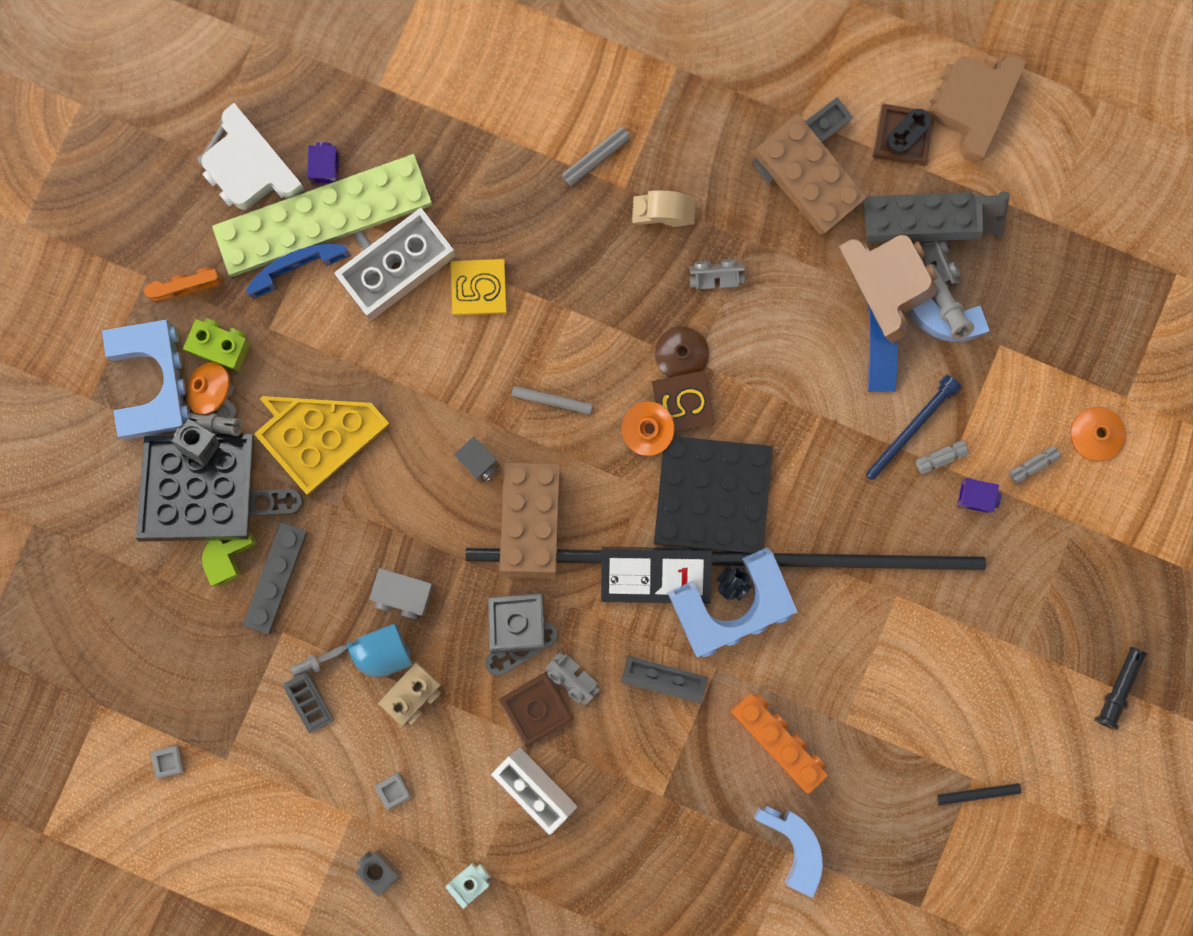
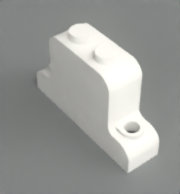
M233 103L222 114L223 124L221 125L228 135L204 153L201 160L206 170L203 176L212 186L219 185L223 190L219 195L230 207L232 204H235L241 210H248L272 190H275L281 198L285 197L287 199L306 191L300 181L236 104Z

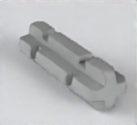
M963 440L952 444L953 447L951 448L947 446L930 453L928 458L923 456L916 460L917 469L921 474L931 471L932 467L936 469L955 461V457H958V459L969 454L967 445Z
M1052 446L1043 451V454L1040 453L1021 464V467L1018 466L1009 472L1010 478L1015 484L1020 483L1026 479V476H1032L1049 466L1048 463L1052 464L1061 458L1060 453L1056 447Z

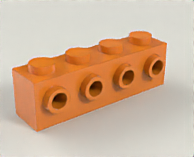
M748 692L729 712L808 795L828 776L823 771L827 766L816 754L812 758L804 750L807 747L806 743L797 734L792 737L785 730L788 724L778 714L773 717L766 708L769 704L759 693L753 696L752 693Z

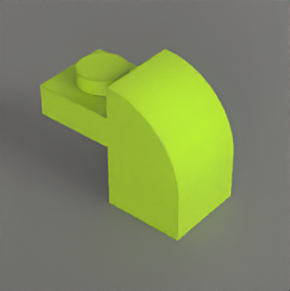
M249 533V540H229V542L226 540H210L203 551L202 565L211 586L218 587L242 576L233 555L257 545L253 534Z

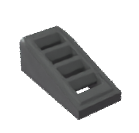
M310 671L282 684L309 733L334 721ZM306 682L308 687L296 693L294 688ZM311 692L314 697L301 703L299 698ZM317 702L319 707L306 713L304 708ZM322 711L324 716L311 723L309 718Z

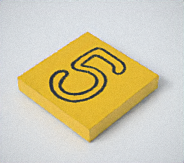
M504 259L451 261L453 316L507 314Z

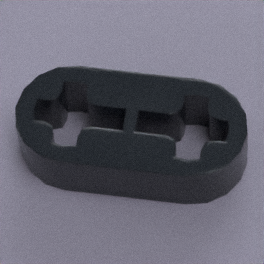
M919 108L912 110L888 136L886 144L890 152L897 155L907 152L929 128L931 124L929 113ZM921 117L923 119L922 126L918 125L914 130H911L910 127L914 122L913 118L918 119ZM906 133L908 136L903 142L905 146L902 144L896 146L894 144L895 137L900 138Z

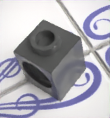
M189 419L184 425L177 428L172 440L179 452L204 467L220 447L215 434ZM200 438L196 444L189 445L191 440Z
M379 850L373 855L368 851L357 862L360 868L355 872L378 897L401 874ZM371 864H378L382 867V877L375 878L370 874Z

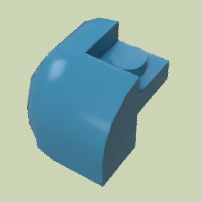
M398 624L387 626L358 638L359 640L346 644L353 663L358 670L367 676L376 678L389 676L413 666L410 658L412 652L409 645H405Z

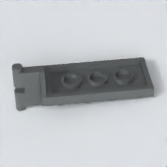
M1002 191L999 195L980 196L977 192L866 196L867 198L863 200L866 242L886 243L900 235L909 237L912 242L982 239L983 234H993L996 237H1002L1004 235L1010 194Z

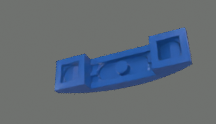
M321 244L295 250L264 268L249 284L246 291L254 300L278 289L274 281L277 277L320 258L328 267L350 257L351 254L345 245Z
M867 302V312H869L868 392H895L898 341L891 344L885 337Z

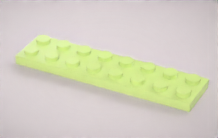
M412 154L213 225L212 228L228 275L234 277L270 264L295 250L326 244L413 213L419 208L430 207L432 202L415 155Z

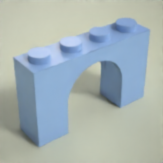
M167 320L102 330L105 356L108 359L117 361L141 356L152 357L160 364L164 376L162 389L154 400L145 405L114 410L117 437L127 440L174 432L179 426L184 425L189 419L190 409L188 405L185 406L183 395H187L185 380L181 379L180 376L183 361L181 354L177 353L176 342H179L176 326H173Z
M768 548L742 558L752 580L755 596L751 608L738 619L722 621L709 615L697 587L692 581L667 592L696 657L710 656L717 651V648L723 645L731 646L737 644L742 640L741 637L750 633L753 635L765 631L768 625L774 622H786L792 618V614L797 613L774 555Z

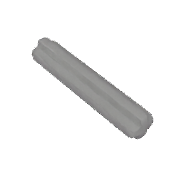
M620 127L562 174L565 182L569 186L574 185L630 140L629 133L623 127Z

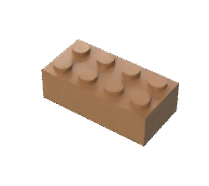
M798 113L751 151L818 234L826 233L867 198Z
M504 463L500 550L501 577L556 579L560 492L559 464Z

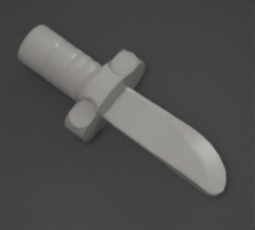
M347 646L337 647L317 658L313 654L307 656L308 660L290 667L293 677L312 669L314 672H318L320 670L318 664L346 651Z

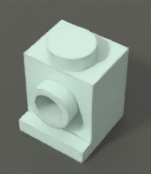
M472 862L453 878L445 888L464 909L490 886L491 883L488 880L490 875L481 864L476 866ZM466 880H472L475 883V887L467 889L465 887Z

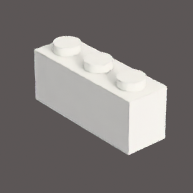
M520 747L491 774L549 835L578 807Z

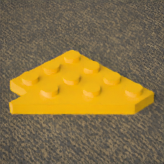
M262 396L260 400L274 417L256 431L254 435L306 495L309 496L384 431L390 423L372 403Z

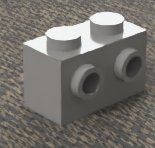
M379 568L369 600L376 602V608L389 612L392 607L402 610V616L417 620L418 615L425 616L434 584Z

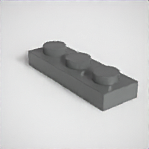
M628 656L621 683L701 704L707 677Z

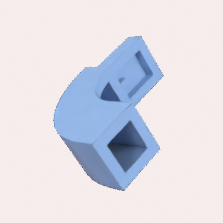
M932 299L908 311L911 319L920 329L944 341H968L984 336L990 331L981 306L963 312L967 320L974 324V330L970 335L960 340H954L951 337V330L948 324L940 318L941 310Z
M766 806L765 810L758 807L754 815L755 820L782 832L790 839L793 845L794 860L785 879L786 885L813 898L822 874V853L815 834L798 815L788 809L782 819L780 818L781 812L769 806Z

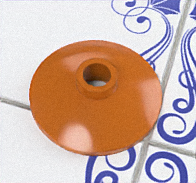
M208 362L199 366L192 373L187 383L186 395L187 404L192 411L201 415H207L215 412L222 406L230 389V377L226 368L216 362Z
M651 401L640 402L632 406L623 418V439L627 446L637 454L644 456L657 455L667 449L673 440L675 433L673 417L659 403ZM650 423L655 427V431L652 434L647 431V426Z
M1093 407L1081 412L1075 418L1071 427V441L1074 448L1080 455L1092 461H1104L1114 457L1122 449L1125 442L1126 432L1122 420L1116 413L1107 408ZM1098 428L1105 431L1103 438L1097 436Z

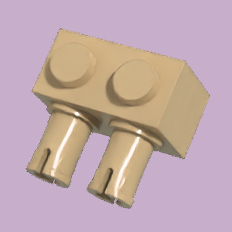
M417 662L378 704L401 726L407 723L412 725L423 714L420 708L426 702L431 705L440 696L441 692L438 689L442 684Z

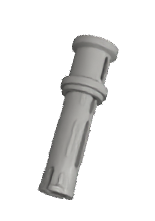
M931 264L938 276V279L934 280L937 286L934 299L941 310L940 318L948 324L951 330L950 335L954 340L963 339L973 332L974 324L967 320L963 313L964 307L961 303L955 302L936 266Z

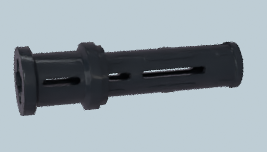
M1135 647L1129 648L1128 655L1111 693H1107L1104 696V706L1100 715L1095 717V722L1118 731V721L1123 710H1127L1129 706L1126 700L1144 658L1147 656L1146 652H1139L1140 649Z

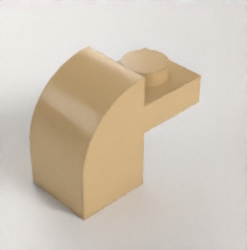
M648 191V195L634 196L632 223L637 225L663 223L672 227L693 225L695 222L696 198L674 191Z

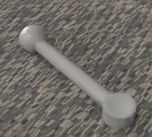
M222 126L219 127L204 153L217 143L224 131ZM203 155L198 156L197 159L200 165H202L201 160Z

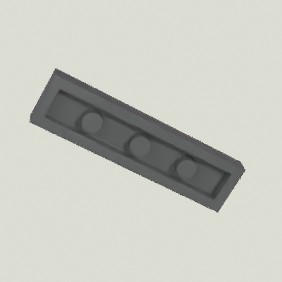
M836 97L806 120L805 123L819 140L823 142L851 121L853 117L840 99ZM758 159L752 162L767 184L774 180Z
M280 522L243 622L244 626L266 634L271 633L307 536V531Z

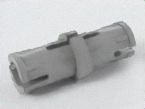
M214 413L210 415L189 414V419H194V423L215 435L223 433L239 436L241 430H236L235 427H243L242 421L236 418H224Z

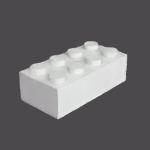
M419 208L334 274L370 321H372L453 260L456 254L422 208ZM395 263L401 264L399 268L392 269Z

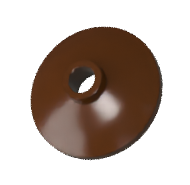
M675 327L666 331L659 338L655 348L657 365L668 377L703 371L709 358L706 340L699 332L689 327ZM680 347H684L687 350V355L679 356L677 350Z

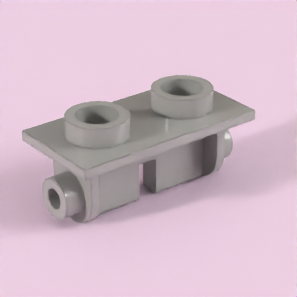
M947 240L920 241L921 247L926 254L923 257L926 265L936 261L938 273L947 288L950 287L949 282L959 285L958 277L961 274L957 264L951 262L948 252L951 250Z
M725 259L721 261L722 264H711L710 261L695 262V266H689L690 274H695V276L690 277V287H696V290L715 288L714 278H719L720 288L739 287V284H744V273H739V271L745 270L742 262H738L737 259Z
M559 652L545 670L553 682L561 684L569 691V696L575 702L582 703L585 706L600 690L597 686L598 683L585 671L578 677L575 676L574 673L580 666L567 654L563 655Z

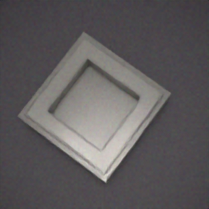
M179 745L150 752L156 779L185 772Z
M399 772L374 786L386 810L412 797Z

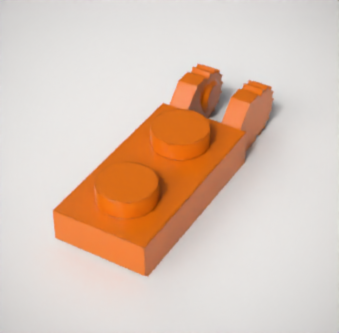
M205 267L197 270L195 275L188 277L186 275H177L170 279L171 282L164 284L154 281L148 285L146 284L143 290L147 298L157 303L219 286L224 281L219 271L211 267Z

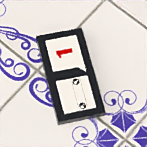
M602 547L601 602L672 603L667 592L692 581L697 587L703 603L710 604L712 548Z

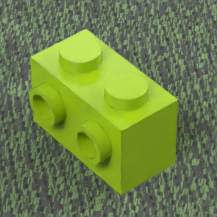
M205 318L204 322L195 319L183 349L192 355L210 362H216L226 368L239 372L251 342L244 338L245 333L234 328H230L229 332L220 329V323Z

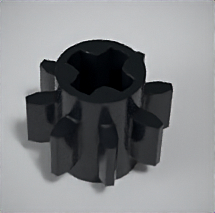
M727 566L716 578V581L720 583L718 585L719 593L728 600H733L736 597L740 601L752 588L748 584L750 581L748 573L740 567L732 569L730 566Z

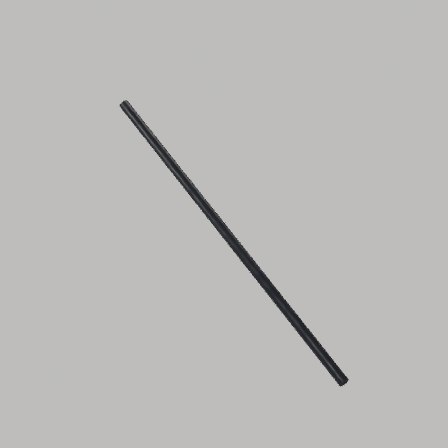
M466 548V561L500 562L501 548ZM557 549V563L602 564V550ZM712 552V565L745 566L742 558L754 553ZM773 553L778 567L985 570L986 558L977 556Z

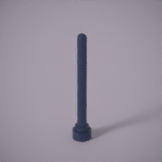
M946 374L940 380V386L937 388L938 392L867 471L866 476L868 479L874 480L946 398L955 397L963 389L953 377Z

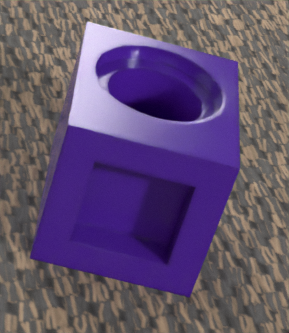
M318 142L316 146L309 145L307 178L311 184H331L337 182L339 177V152L336 146H332L328 142Z
M970 478L963 479L956 507L988 514L994 512V509L998 508L1001 502L1002 493L998 492L999 485Z

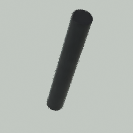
M1020 783L937 794V802L940 806L1021 794L1022 791Z

